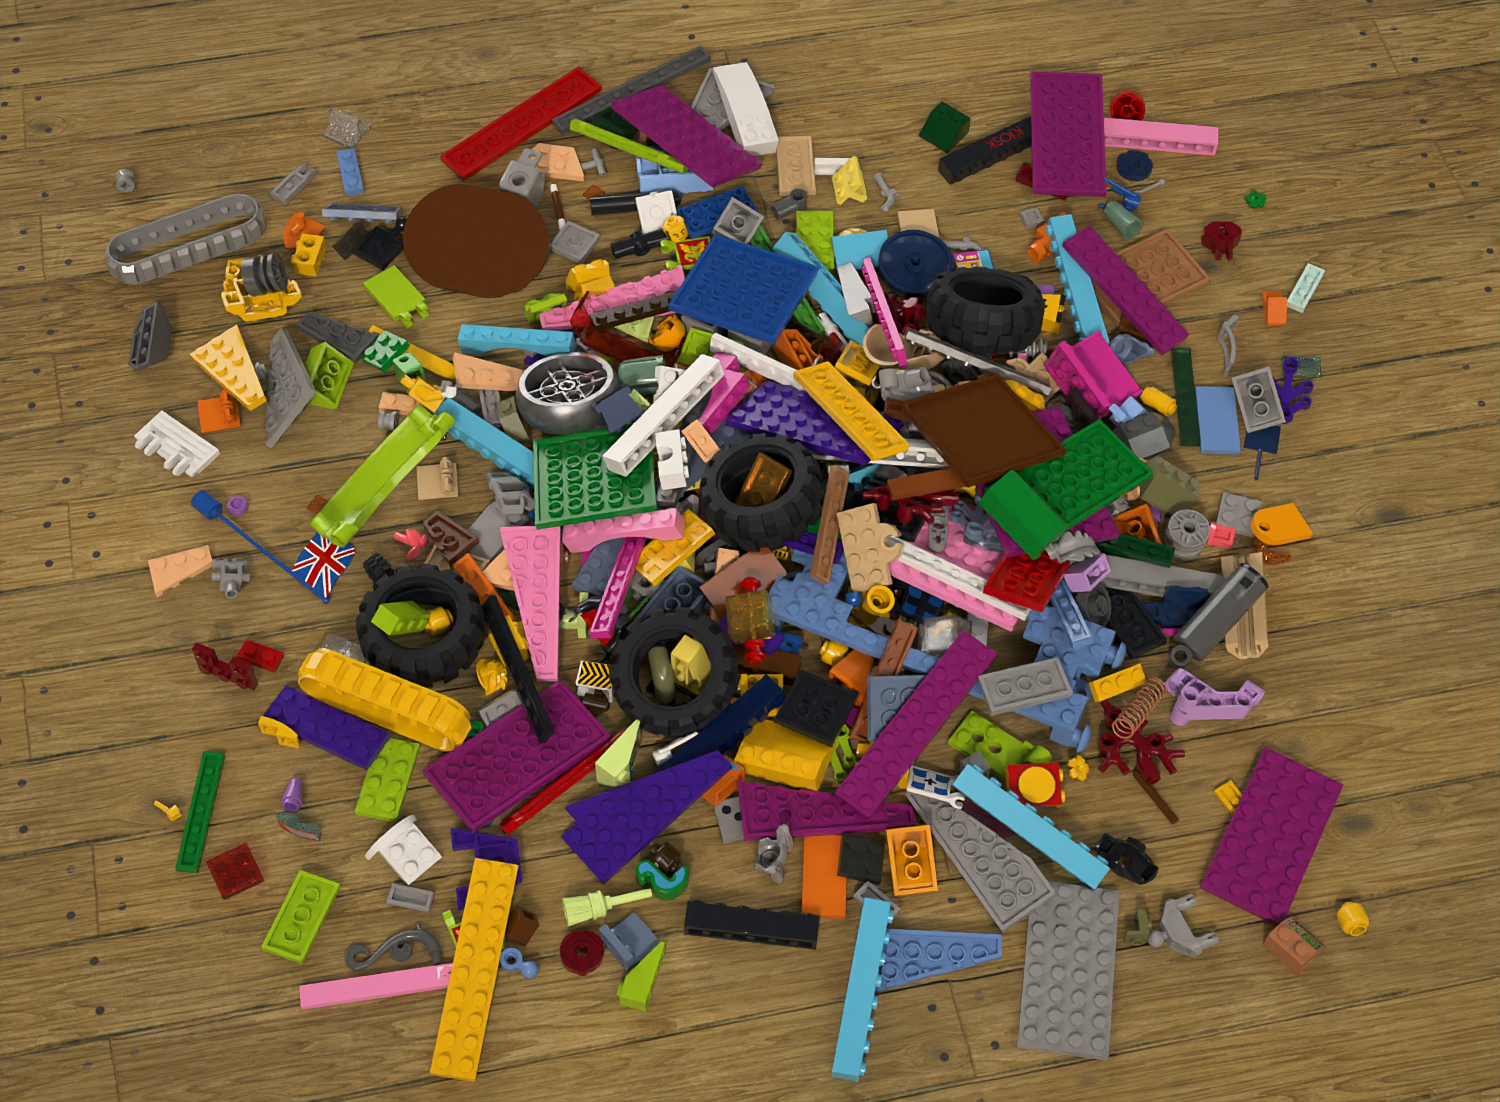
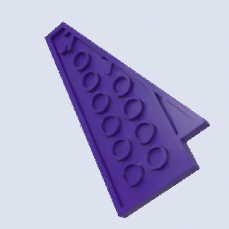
M717 750L568 805L565 809L577 823L562 835L561 838L595 876L605 884L728 773L733 766Z

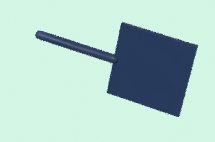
M1272 426L1251 433H1247L1246 430L1244 448L1258 451L1255 480L1259 478L1262 452L1277 454L1281 430L1279 426Z

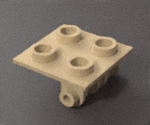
M443 457L440 464L416 466L418 500L458 497L456 463H452L448 457Z

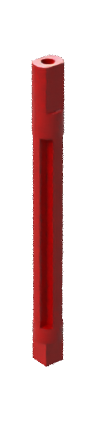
M621 729L608 741L502 821L499 826L503 833L507 835L512 833L596 768L595 762L626 729Z

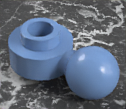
M507 948L500 955V965L505 971L514 972L520 969L521 974L528 979L534 978L538 974V965L534 961H522V954L516 948ZM512 958L515 960V962L513 964L507 963V960Z

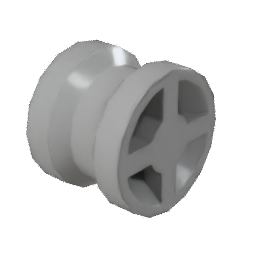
M121 169L116 172V188L121 192L132 191L135 187L133 172L128 169Z
M381 410L378 419L379 429L389 428L391 431H394L398 424V412L388 413L386 410Z

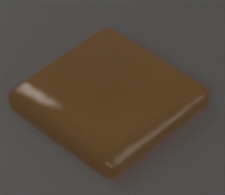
M592 185L583 193V196L589 200L590 197L605 195V191L595 185Z
M317 495L307 506V509L318 514L327 504L328 500Z

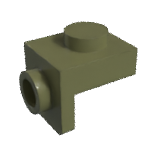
M1137 910L1134 917L1136 931H1127L1124 943L1139 946L1147 942L1152 924L1151 918H1147L1146 910Z

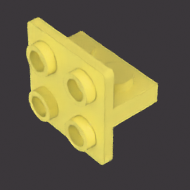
M853 156L832 176L836 201L839 205L849 197L862 203L868 199L858 158Z

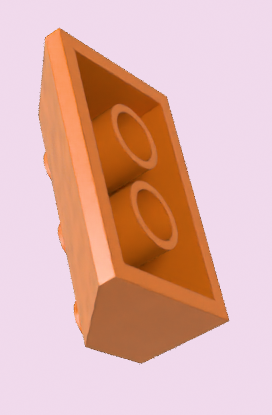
M1147 503L1112 517L1120 533L1164 544L1155 515Z

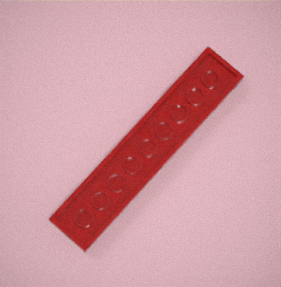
M578 66L440 156L441 161L459 178L465 181L552 124L553 118L581 105L601 92L602 86Z

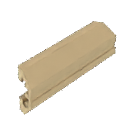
M1262 552L1252 553L1250 557H1221L1224 581L1240 563L1251 566L1264 578ZM1265 592L1225 635L1227 652L1239 659L1259 658L1269 647Z

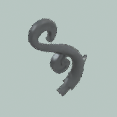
M416 925L417 930L403 931L388 939L366 962H355V956L358 953H364L366 956H369V949L361 944L350 946L345 953V962L350 969L360 971L374 964L388 951H390V955L395 961L403 962L410 959L412 955V948L405 941L412 940L423 943L422 948L428 950L429 955L432 956L433 965H439L442 963L440 955L442 949L435 936L425 931L420 925ZM405 942L403 948L399 949L398 946Z

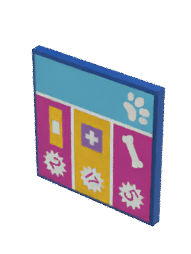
M989 249L952 254L955 268H974L976 266L994 269Z

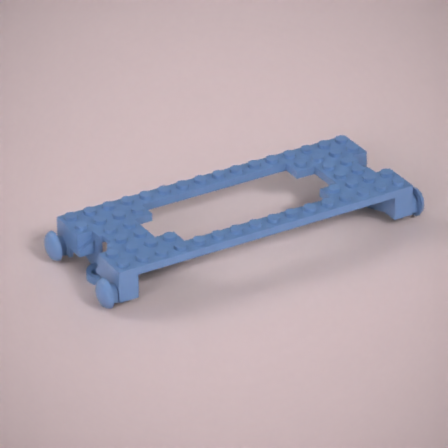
M794 549L792 561L804 565L803 571H793L785 578L777 576L764 603L762 604L763 596L761 600L754 602L755 618L771 629L780 631L783 623L787 622L881 659L889 639L848 623L853 605L836 599L849 574L845 553H843L839 564L833 562L829 584L822 585L810 577L814 555ZM750 605L747 611L748 614H750ZM1047 605L1042 613L1031 610L1026 618V621H1029L1023 638L1041 645L1034 663L1056 657L1059 658L1073 692L1072 697L1014 710L1013 712L1053 727L1049 740L1067 747L1077 748L1076 753L1082 752L1090 742L1092 730L1088 723L1084 730L1078 728L1079 721L1091 696L1090 687L1086 681L1081 679V676L1086 674L1098 679L1105 663L1112 666L1111 670L1119 668L1126 655V645L1123 641L1120 647L1112 645L1116 631L1085 620L1094 643L1073 649L1055 609ZM910 647L902 668L919 675H928L940 658ZM977 682L968 694L985 700Z

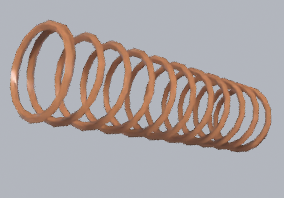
M1154 677L1149 678L1125 709L1122 710V713L1113 721L1112 729L1118 737L1123 739L1132 737L1137 728L1140 727L1157 703L1160 702V699L1163 698L1167 691L1162 680ZM1156 681L1162 688V695L1157 686L1148 682ZM1147 685L1154 686L1158 690L1159 695H1156ZM1138 705L1145 708L1146 711H1143ZM1127 710H1130L1131 713H1133L1135 716H1138L1139 720H1137L1132 714L1128 713ZM1130 719L1134 720L1136 724H1133ZM1117 721H1119L1124 728L1129 729L1132 732H1124L1121 729H1119V727L1117 726ZM1121 721L1126 722L1131 728L1124 726ZM1114 724L1119 731L1130 735L1126 737L1118 735L1114 730Z

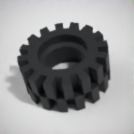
M379 553L374 554L363 562V567L366 569L365 572L372 579L373 583L385 574L388 577L395 575V571L391 568L390 563H387V560Z

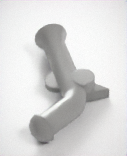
M877 173L873 176V180L877 181L882 189L881 195L886 196L888 199L881 205V211L886 213L894 204L895 198L900 197V194L896 193L895 189L888 187L882 177V173Z
M964 237L963 241H943L949 249H960L961 251H966L967 249H973L974 251L983 250L977 243L970 241L969 237Z

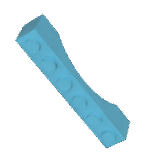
M462 324L458 336L461 351L465 354L481 355L493 349L518 348L549 357L561 353L575 352L577 347L573 332Z

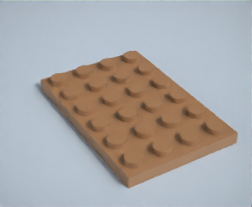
M1165 229L1115 253L1163 306L1210 284L1211 278L1169 229ZM1091 279L1098 304L1119 328L1120 318L1124 314Z

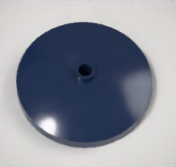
M906 230L892 235L882 245L878 257V269L884 282L894 291L906 296L924 297L928 296L931 285L940 274L945 271L952 272L953 259L947 245L937 236L921 230Z

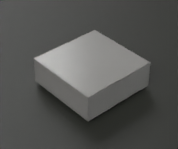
M1037 207L1020 212L1019 216L1026 229L1044 224V219Z

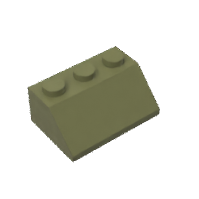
M1159 456L1145 462L1154 472V475L1151 479L1140 485L1139 498L1170 517L1180 510H1191L1199 498V481Z

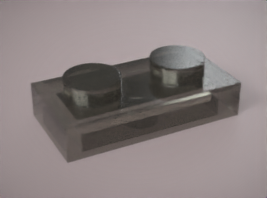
M359 221L355 222L332 247L346 260L353 254V249L369 232Z

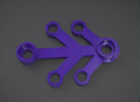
M1293 357L1286 358L1283 362L1282 368L1285 372L1283 389L1273 377L1278 397L1282 400L1283 414L1286 415V422L1282 424L1290 423L1293 420L1294 413L1301 409H1309L1311 406V399L1303 396L1299 402L1289 407L1291 400L1303 393H1311L1314 386L1312 381L1305 380L1302 385L1291 391L1293 374L1297 372L1299 367L1298 360Z

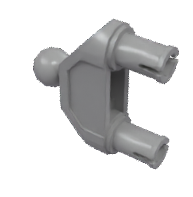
M1192 893L1176 900L1170 898L1165 901L1159 931L1152 930L1147 939L1148 944L1154 948L1162 946L1164 941H1166L1170 949L1190 957H1196L1202 953V950L1219 944L1217 936L1213 937L1216 934L1214 931H1210L1197 938L1192 934L1181 914L1182 911L1197 906L1196 899H1191L1194 897Z

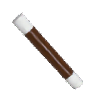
M551 184L550 191L559 229L561 230L566 224L557 185Z

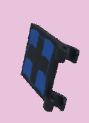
M895 578L892 586L898 589H905L900 604L895 600L894 606L888 613H897L934 630L945 601Z

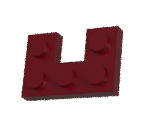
M197 642L192 647L199 670L207 675L213 674L224 682L231 681L242 689L249 688L255 691L258 681L251 663L232 657L228 664L218 660L215 650Z

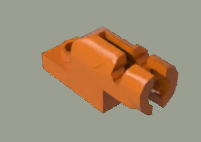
M1062 212V213L1059 214L1058 216L1067 215V214L1064 213V212ZM1048 222L1036 229L1035 240L1028 246L1027 254L1034 263L1041 262L1045 259L1044 256L1048 257L1053 253L1050 248V236L1046 235L1045 230Z

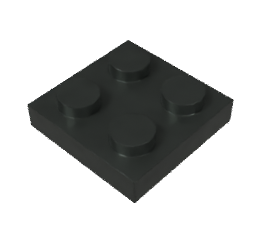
M844 833L841 836L837 876L862 882L869 881L871 884L879 885L882 878L885 842Z

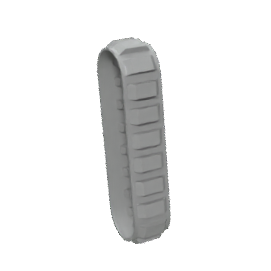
M246 194L228 195L114 236L105 249L104 258L110 274L118 281L132 285L144 283L253 244L261 237L263 230H265L266 219L264 211L261 209L258 201ZM233 217H252L244 224L130 263L119 262L122 257Z

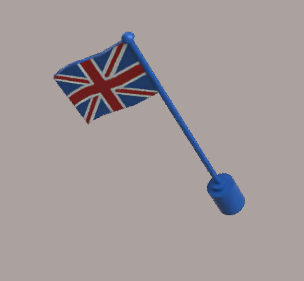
M198 491L191 500V506L208 520L219 517L323 600V604L330 602L329 595L336 581L349 566L356 551L349 543L344 548L333 545L326 537L323 538L316 532L300 553L291 570L221 514L222 504L206 491Z

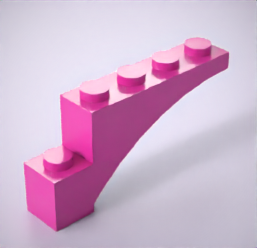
M717 352L712 358L720 360L725 375L713 386L708 405L699 418L700 423L710 436L749 390L745 374L740 373L741 369L736 356Z

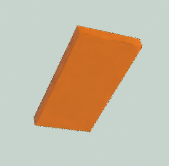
M842 835L804 837L801 915L803 913H811L820 918H846L847 878L837 876Z

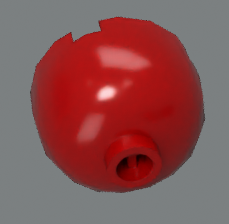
M1133 90L1118 92L1110 104L1111 118L1141 121L1145 115V102L1142 96Z

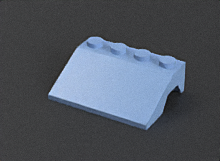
M659 145L647 146V147H650V148H652V149H655V150H658V151H660V152H663V153H666V154L670 155L667 151H665V150H664L663 148H661ZM635 155L640 193L652 191L665 192L669 190L689 193L713 190V187L709 186L691 170L682 174Z

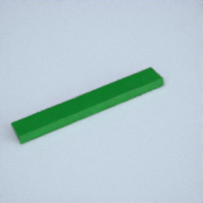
M203 751L175 867L177 872L199 873L225 761L224 753Z

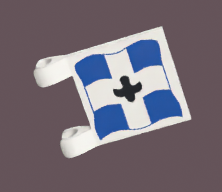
M915 766L910 767L906 791L947 801L957 809H961L963 803L956 800H965V795L961 792L950 794L951 785L959 775L949 776Z

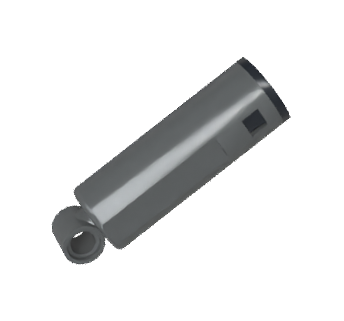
M1240 563L1176 633L1174 641L1178 646L1174 647L1170 653V665L1175 669H1184L1188 666L1191 659L1203 661L1269 588L1263 576L1251 566ZM1178 653L1183 654L1185 661H1177L1175 655Z

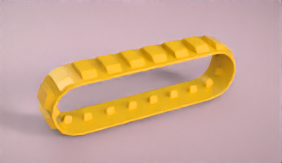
M319 648L315 652L309 653L298 670V684L309 696L338 710L432 748L450 752L463 743L471 729V716L466 708L457 701L335 651Z

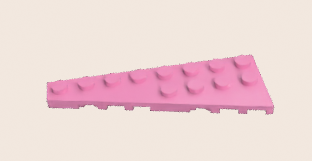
M677 265V268L669 271L662 270L660 274L653 277L645 276L636 283L628 282L611 288L599 296L591 295L590 299L585 301H574L568 307H557L540 313L542 330L561 331L592 326L589 321V314L677 291L685 280L682 265ZM670 311L655 316L674 314L676 312Z
M536 526L500 527L537 682L558 681L561 527L537 530Z

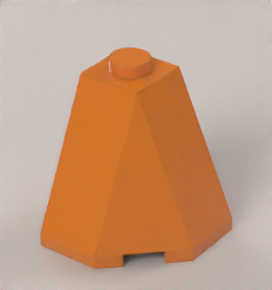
M854 649L830 670L829 681L858 693V699L854 707L860 709L867 693V676H869L872 667H874L875 657Z

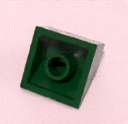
M941 101L931 111L919 133V137L948 154L969 133L971 118Z

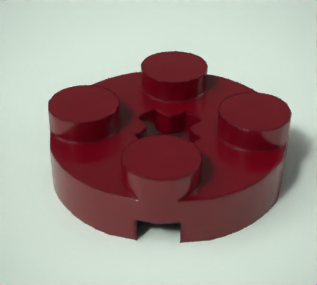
M576 930L564 937L560 945V959L568 971L579 976H586L601 965L604 958V948L602 940L597 934L589 930H585V932H578ZM577 949H587L585 956H578Z

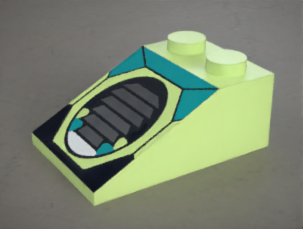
M636 719L595 762L597 782L608 791L628 784L631 781L641 744L640 721Z

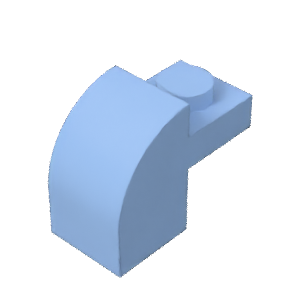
M1131 396L1120 407L1113 403L1108 408L1113 413L1109 419L1116 426L1149 413Z

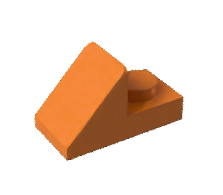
M1281 291L1262 292L1261 297L1267 326H1286L1287 297H1282Z

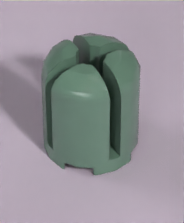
M663 355L622 361L618 368L620 385H628L631 391L635 389L642 397L654 396L659 388L657 378H655V367L666 366Z

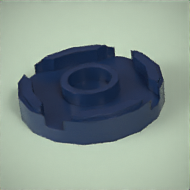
M1130 150L1119 156L1116 169L1124 179L1138 182L1150 176L1153 162L1152 160L1150 161L1146 153Z

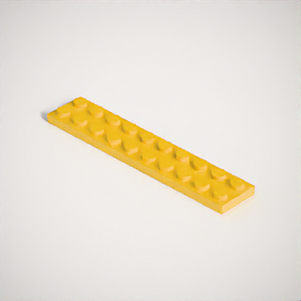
M475 858L430 1075L476 1082L519 865Z

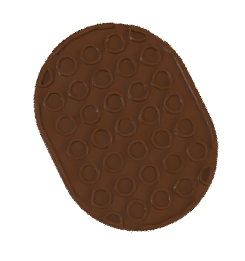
M453 184L429 193L415 205L404 226L403 248L412 269L428 284L444 290L482 298H501L504 295L521 291L540 274L548 258L550 236L541 213L523 197L476 185Z

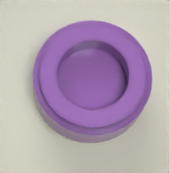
M234 496L227 502V508L231 515L242 516L248 510V503L244 497Z

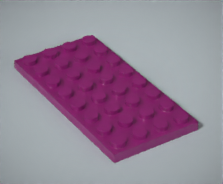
M1031 71L1032 194L1106 197L1102 74Z
M663 85L612 101L611 108L711 187L759 170L762 166V162L756 159L754 155L743 150L741 145H738L728 135L720 131L717 126L711 124L704 116L693 110L691 106L684 103Z
M561 679L539 693L555 730L546 743H539L522 704L422 770L426 779L471 833H474L571 768L611 738L606 729Z
M1264 747L1200 888L1278 926L1286 918L1343 784Z

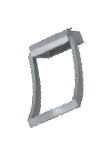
M1235 314L1227 322L1223 323L1217 336L1225 357L1224 378L1227 377L1235 359L1236 344L1232 330L1239 319ZM1227 335L1229 336L1231 343L1230 361L1228 349L1223 340Z

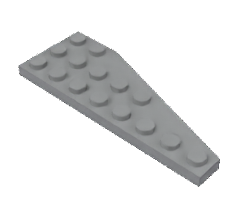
M909 791L905 793L923 821L930 825V830L1003 933L1057 896L1054 889L1029 856L1023 854L978 820L961 809L954 808L947 801Z

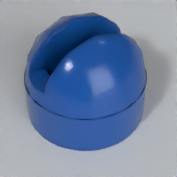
M852 592L845 594L848 604L853 605V607H858L861 604L862 593Z

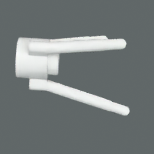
M698 732L687 734L686 737H679L664 747L653 750L652 754L657 767L663 765V768L667 769L687 762H670L669 760L673 759L670 750L697 736Z

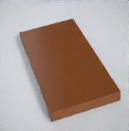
M769 547L760 548V552H747L698 589L719 618L722 619L733 604L742 608L749 603L741 600V595L745 593V590L740 588V582L745 578L755 577L756 580H759L761 586L757 589V592L762 593L774 584L777 576L783 578L788 573Z

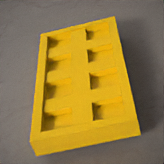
M689 509L681 515L685 520L683 539L668 541L653 539L642 550L635 571L654 587L715 534L709 525Z

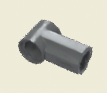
M794 189L789 197L773 204L771 211L774 217L780 220L794 212L796 213V211H805L806 192L803 189Z
M457 388L456 396L451 399L479 416L482 405L472 398L465 388Z

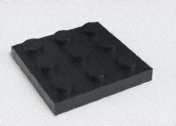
M801 669L776 714L774 723L832 748L859 694Z

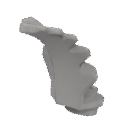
M1079 530L1075 532L1074 536L1070 532H1065L1058 543H1050L1045 548L1051 560L1057 558L1059 563L1067 560L1081 562L1085 559L1084 556L1093 557V554H1100L1092 537H1088L1086 532L1082 536Z

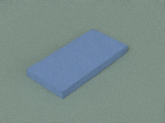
M1196 386L1194 391L1200 454L1239 455L1241 449L1234 387Z

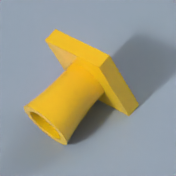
M876 585L868 591L860 592L862 593V602L858 607H853V609L890 619L888 611L894 606L895 599L888 587ZM851 586L848 588V593H852ZM852 616L849 617L848 623L870 630L864 624L859 625Z

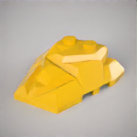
M244 258L232 259L227 262L226 280L223 283L224 291L221 294L226 311L239 315L246 322L285 315L287 313V306L295 305L302 298L298 284L294 280L290 281L289 279L285 291L268 292L266 295L252 297L245 289L242 280L241 264Z

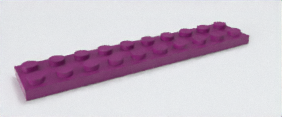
M963 630L834 792L835 796L870 820L978 682V676L983 675L993 663L997 653Z

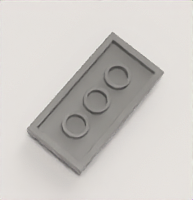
M1058 657L978 676V683L991 716L1072 697L1073 693Z

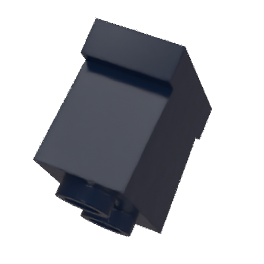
M623 384L592 404L594 410L598 414L601 413L610 434L621 432L625 429L624 425L630 421L631 423L636 422L641 417V414L645 413L629 395L632 391L626 384Z

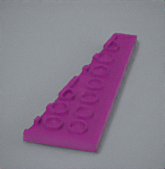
M737 780L744 841H756L766 837L777 839L776 831L778 826L783 824L789 827L792 838L879 832L891 828L916 826L913 806L892 802L882 803L870 820H868L840 798L832 796L831 793L806 789L793 790L779 785L773 787L763 785L760 782L753 784Z

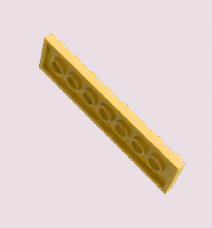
M829 361L794 371V379L872 461L909 450V443Z

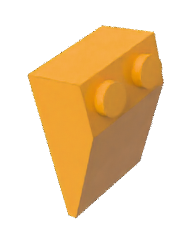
M930 825L885 829L894 896L938 891Z

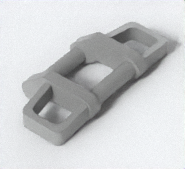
M509 472L487 473V483L489 488L494 491L495 501L499 506L501 514L524 513V508L528 511L535 508V500L530 495L529 486L518 477H513ZM503 490H514L513 492H502Z

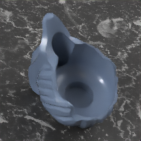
M1119 334L1110 343V348L1122 364H1129L1140 357H1148L1155 353V350L1146 342H1142L1129 334Z

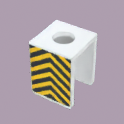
M581 661L576 679V685L579 686L577 697L584 698L585 693L594 694L595 689H601L608 698V701L613 703L614 691L612 684L609 682V665Z

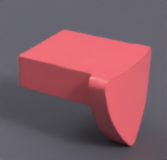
M1211 521L1210 536L1206 544L1231 549L1236 529L1218 525L1216 522Z

